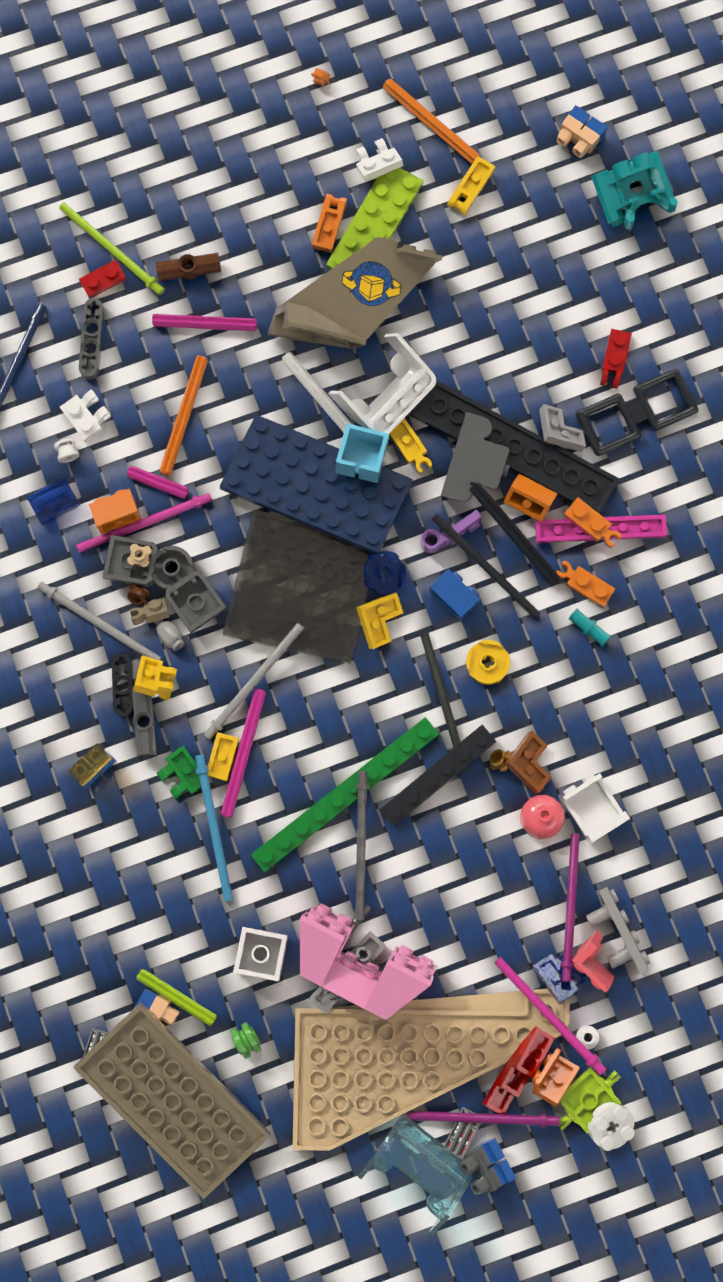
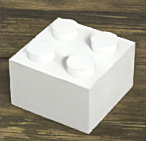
M242 927L233 972L280 981L288 936Z

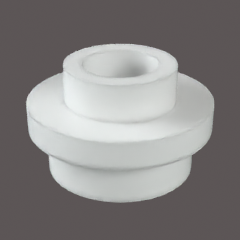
M583 1026L577 1031L576 1037L587 1049H592L598 1044L599 1034L595 1028ZM586 1033H590L592 1036L590 1042L584 1040Z

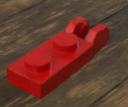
M611 328L601 369L603 372L600 385L605 386L608 372L616 374L613 380V388L618 389L632 333Z

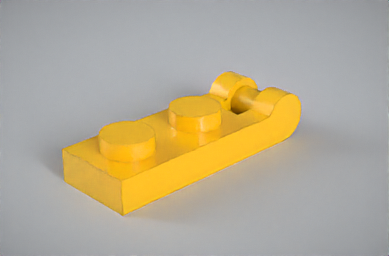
M477 156L450 197L447 206L452 209L455 207L460 210L459 213L466 216L495 171L496 166ZM460 196L466 198L464 203L458 200Z

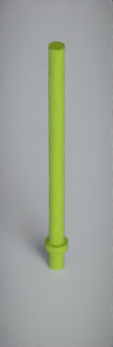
M65 202L59 206L62 212L145 282V286L148 289L152 288L159 295L165 291V288L157 282L154 276H149Z

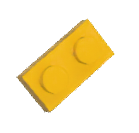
M217 732L208 763V777L228 781L239 738Z

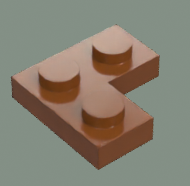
M530 731L505 762V765L534 794H538L551 778L536 762L548 745L533 731Z

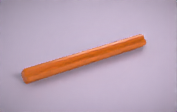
M392 79L385 81L383 85L384 90L469 163L473 164L477 156L480 157L474 149Z
M198 355L195 359L161 463L160 473L170 476L208 362L204 356Z

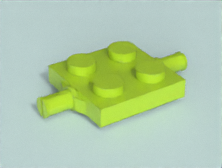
M589 1067L574 1080L560 1101L566 1112V1115L560 1119V1128L564 1130L573 1121L579 1124L588 1134V1123H591L594 1117L592 1114L596 1108L607 1102H615L620 1105V1100L614 1095L611 1088L615 1082L621 1079L617 1075L618 1073L614 1070L606 1079H603Z

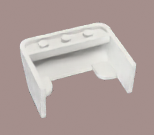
M399 333L386 334L384 336L397 351V354L390 362V368L397 377L369 406L361 399L350 401L342 391H330L328 393L352 420L364 428L390 433L436 384L434 373Z

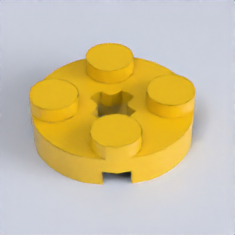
M483 640L474 645L466 657V669L469 676L476 682L484 685L500 682L510 668L508 652L500 643L493 640ZM486 657H491L490 660L494 662V665H490L489 668H485V664H482V660H486Z

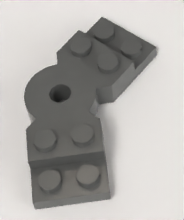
M111 535L103 579L124 582L126 585L134 583L144 588H149L156 584L159 588L166 591L165 597L190 633H193L227 609L203 573L195 571L194 563L188 552L178 546H166L159 551L154 542ZM132 544H137L140 547L149 546L152 552L149 554V565L147 567L136 564L130 565L127 559L130 557V546ZM170 565L178 566L177 571L174 573H168L167 568Z

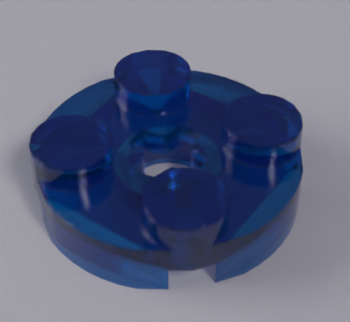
M380 551L379 553L371 554L364 566L365 586L380 595H390L395 593L398 588H401L406 580V567L404 563H401V560L398 558L399 556L391 551ZM384 567H386V571L389 572V575L385 576V578H383L381 574V571L384 569Z

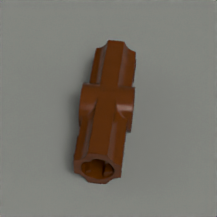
M212 253L199 256L185 254L179 259L156 262L158 281L180 278L192 280L199 275L221 272L219 254ZM186 265H193V268L189 270L184 269Z

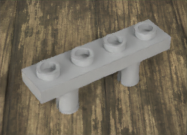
M608 887L599 890L604 901V907L586 915L591 927L608 919L613 920L626 944L624 945L625 948L607 956L611 967L615 968L631 960L635 962L640 974L648 971L647 965L651 962L645 951L640 952L637 946L640 941L634 930L630 932L627 923L630 921L625 911H619L616 905L619 899L614 889L609 891Z
M369 931L351 952L356 954L359 961L366 964L367 961L373 962L387 946ZM320 986L311 995L309 1000L326 1014L341 997Z

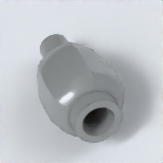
M163 619L154 622L157 625V635L167 648L177 651L184 646L183 635L172 622L164 621Z

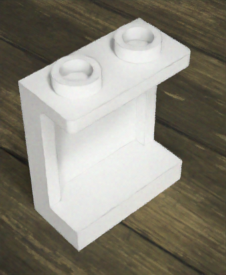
M591 773L583 778L582 782L584 784L577 788L575 785H572L563 791L565 796L561 798V801L589 844L630 819L627 813L623 812L601 779L602 775L600 773L596 776Z

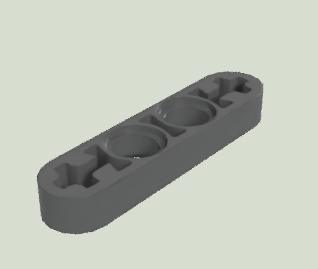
M96 298L87 300L83 311L78 367L81 376L87 380L96 378L100 367L104 307L102 302ZM93 305H97L98 308L95 310V318H92L91 312ZM91 324L98 326V330L94 334L87 332V327ZM89 344L96 346V351L92 354L85 352V347ZM87 359L91 360V366L94 369L90 370V373H86L84 370L88 368Z

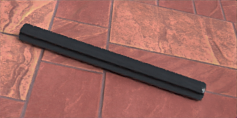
M479 482L471 486L470 492L551 586L557 585L561 581V577Z

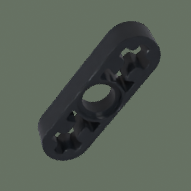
M120 653L112 659L113 710L119 717L127 718L134 712L132 690L134 689L133 663L128 655ZM120 659H124L128 663V665L124 666V673H129V676L119 675L116 677V674H121V668L116 666L117 663H120ZM120 680H127L129 682V688L124 692L117 689V684ZM130 694V698L125 697V703L130 707L125 710V713H122L118 709V706H122V698H117V695L127 696Z

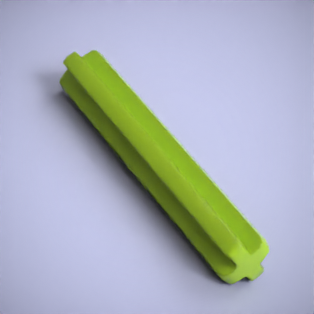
M142 969L137 975L136 979L207 1025L211 1026L215 1022L216 1014L145 969Z

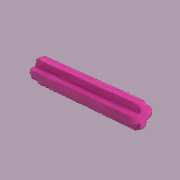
M130 466L127 475L131 479L185 499L188 494L186 486L135 466Z

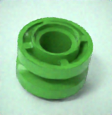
M248 1022L242 1024V1030L237 1028L231 1030L232 1041L239 1054L243 1055L245 1059L251 1057L252 1050L256 1053L262 1050L261 1042L254 1028Z

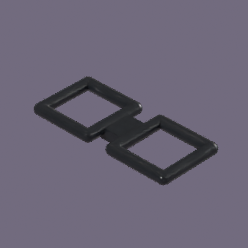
M672 369L634 386L633 392L638 400L626 405L622 395L618 393L576 412V417L596 456L604 455L640 439L641 432L637 425L649 421L652 429L658 431L698 413V406L678 369ZM674 379L688 408L658 421L643 391ZM617 404L631 433L600 446L586 416Z

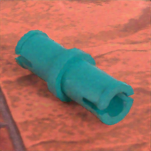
M578 608L570 615L569 620L582 629L584 635L588 634L602 647L610 639V634L596 625L597 622L594 619L590 620Z

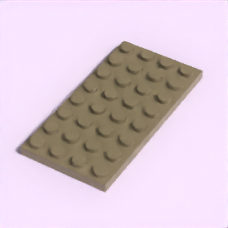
M142 1002L74 1066V1069L203 1199L271 1136V1132Z

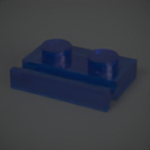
M65 477L26 497L42 526L80 506Z

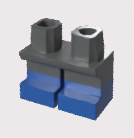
M496 1138L484 1141L464 1155L465 1159L459 1164L465 1175L473 1172L477 1179L470 1184L474 1195L495 1191L502 1185L516 1179L507 1159L501 1160L505 1155Z

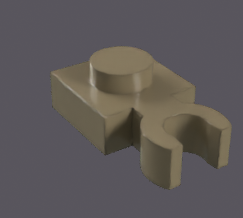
M165 597L143 603V608L136 607L129 610L133 625H139L147 619L149 623L170 617Z

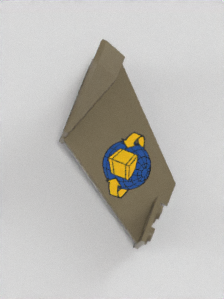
M376 237L292 298L276 307L268 335L349 349L365 346L366 340L434 264L442 260L443 256L437 255L436 251L424 249V251L416 250V247L412 245H404L401 248H397L398 241Z

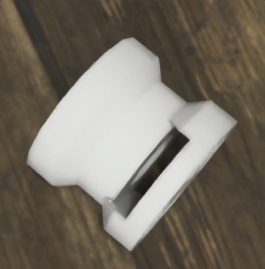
M67 438L54 444V448L59 454L57 458L60 463L71 462L79 457V453L74 447L76 444L74 439Z

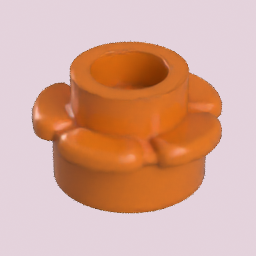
M316 68L314 73H311L314 83L320 86L330 83L329 78L331 75L326 71Z

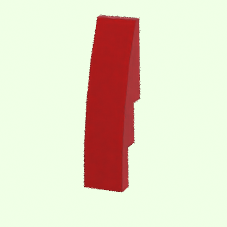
M535 1026L510 1057L482 1104L498 1114H505L513 1097L519 1098L529 1077L534 1078L555 1037Z

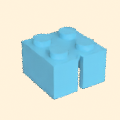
M346 424L336 460L335 473L355 477V474H359V479L378 483L388 447L389 433Z

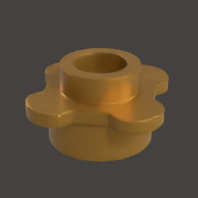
M501 749L493 751L489 758L490 768L492 770L500 769L502 772L506 771L508 767L505 765V762L512 752H504Z

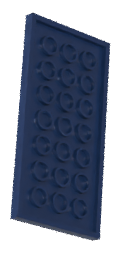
M256 414L220 484V490L370 553L379 555L413 483V479L383 466L378 483L359 479V474H355V477L335 473L339 448Z

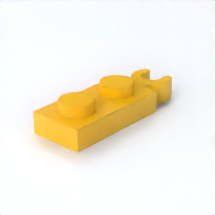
M404 418L389 433V436L407 463H416V471L421 475L423 470L420 468V465L423 463L427 464L430 469L432 468V462L430 459L423 457L427 450Z

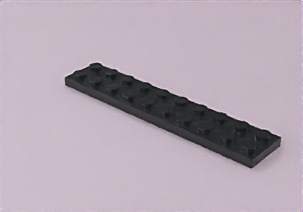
M437 380L433 389L411 410V417L458 441L466 412L487 418L491 422L493 430L491 436L486 441L509 448L510 454L506 464L510 465V470L548 488L571 503L578 497L599 514L620 479L558 445L544 442V438Z

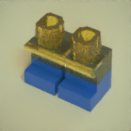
M96 743L68 772L87 790L101 777L98 772L103 775L117 760L102 745Z

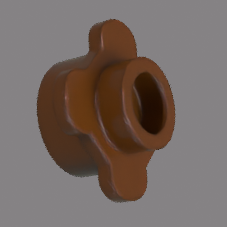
M131 583L129 585L130 591L127 594L128 600L135 605L148 602L147 596L149 591L143 586Z

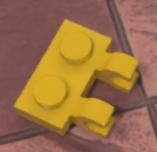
M141 656L133 691L153 697L157 693L160 698L170 700L177 669L162 666L163 661Z

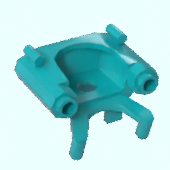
M658 151L649 154L648 152L633 157L630 163L628 160H624L613 165V170H604L591 176L608 224H611L612 227L624 223L626 229L632 228L636 209L645 203L657 204L669 213L676 210L678 201L674 196ZM636 180L642 184V190L639 193L631 191L630 184L632 181ZM626 207L625 217L622 211V208Z

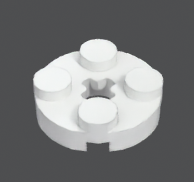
M607 1102L596 1108L592 1114L594 1117L591 1123H588V1132L591 1139L605 1151L621 1147L628 1140H631L635 1134L632 1114L626 1107L615 1102ZM613 1122L615 1124L614 1128L607 1130L610 1127L609 1123Z

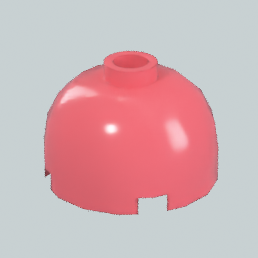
M536 795L530 798L523 805L520 813L522 827L530 837L538 840L549 839L557 835L565 822V813L561 804L555 798L548 795Z

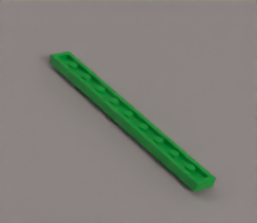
M426 717L254 851L251 856L264 872L268 871L358 800V789H356L358 771H367L368 792L439 736V733Z

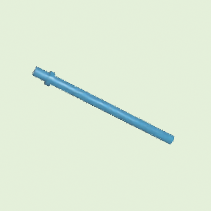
M204 754L195 756L197 764L196 774H199L224 902L233 900L207 773L209 772V767H206Z

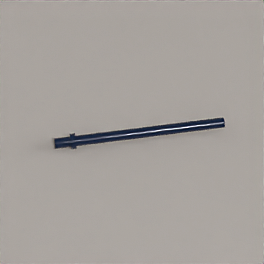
M39 304L35 313L31 315V322L1 385L0 409L39 323L42 324L44 320L42 317L47 307L43 304Z

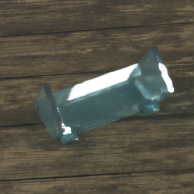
M402 1117L394 1124L373 1152L358 1178L362 1179L372 1166L381 1172H388L393 1165L430 1194L426 1200V1205L429 1211L437 1217L429 1232L433 1236L450 1218L472 1180L473 1172L465 1175L459 1166L463 1161L411 1119Z

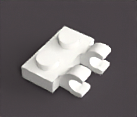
M382 138L374 141L378 148L376 150L378 155L369 158L364 147L356 149L359 156V163L356 164L357 170L365 182L403 166L402 159L395 148L388 150Z
M93 390L88 391L82 399L76 395L60 406L85 442L101 432L103 429L100 427V424L111 417L104 406L98 409L93 416L87 408L99 401Z

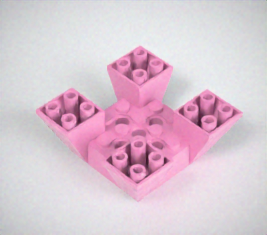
M324 904L315 905L311 908L310 912L302 914L300 918V976L385 1020L431 985L436 966L433 965L434 961L423 955L419 958L412 954V949L401 945L400 948L395 946L383 972L379 971L380 967L369 961L365 964L358 960L359 958L356 957V954L350 951L342 952L355 925H352L350 928L353 921L351 918L343 914L337 916L331 913L333 909Z

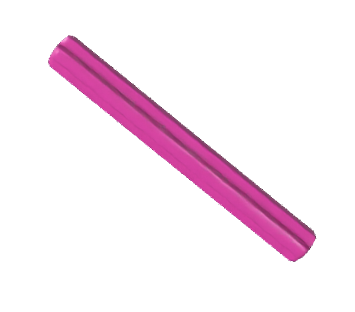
M153 314L152 324L155 327L256 331L257 320L252 318Z

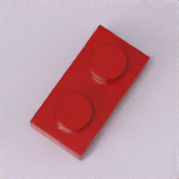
M116 260L79 278L89 299L127 280Z

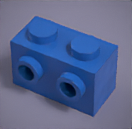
M447 569L430 586L429 592L461 622L479 604V594L473 587H467L462 582L463 578L456 571L452 573Z

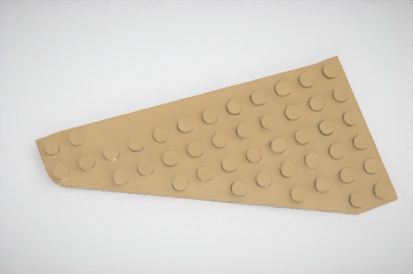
M570 989L532 990L568 1027L570 1022ZM521 991L411 1000L386 1020L358 1005L332 1007L326 1014L319 1008H296L293 1150L330 1151L507 1063L535 1026L555 1038L561 1034Z

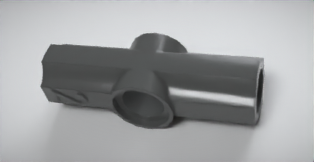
M132 690L137 756L157 755L156 722L153 713L152 696ZM148 717L150 719L149 725L144 728L140 727V719Z

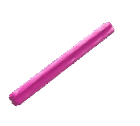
M255 689L221 810V815L224 817L232 818L266 696V692L261 689Z

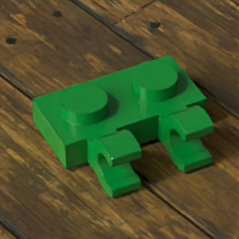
M181 746L166 757L165 760L168 765L156 773L162 782L168 779L174 772L182 781L170 790L175 800L187 790L193 795L201 789L199 774H196L197 764L184 746Z

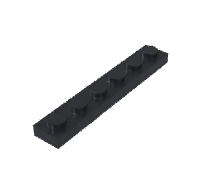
M482 724L379 810L391 825L395 827L497 741Z

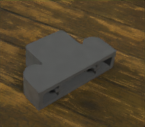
M466 412L441 492L442 497L464 503L473 496L469 490L471 484L479 482L485 488L498 490L502 476H507L510 467L509 464H506L510 454L509 448L486 441L491 436L493 430L491 422L487 418Z

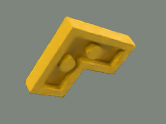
M397 593L388 594L356 607L369 649H375L392 641L385 621L403 614Z

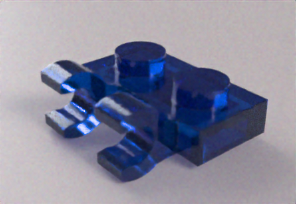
M550 954L533 965V970L560 1005L578 993L579 989L576 986L585 983L588 975L577 971L571 976V982H562L563 968L560 965L563 962V954L556 959Z

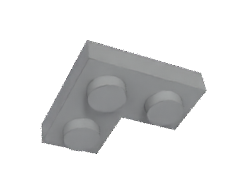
M543 404L539 412L544 442L582 452L586 447L583 430L564 425L562 409Z

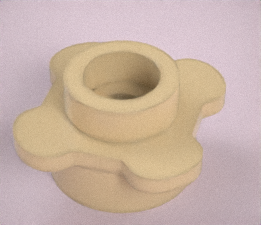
M132 544L130 546L131 554L127 559L130 565L136 564L147 567L149 565V554L152 552L149 546L140 547L137 544Z

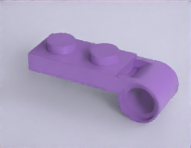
M475 510L452 528L460 536L467 531L471 533L480 526L479 523L482 516ZM433 529L426 530L421 538V547L426 553H435L450 543L452 545L456 544L446 533L440 535L438 531ZM433 537L437 543L430 546L426 544L425 540Z

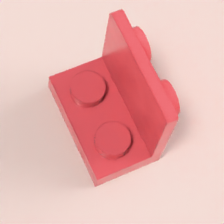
M596 930L578 948L572 961L579 972L585 973L591 978V983L597 989H602L606 993L610 989L615 977L595 958L602 947L600 942L603 938V935Z

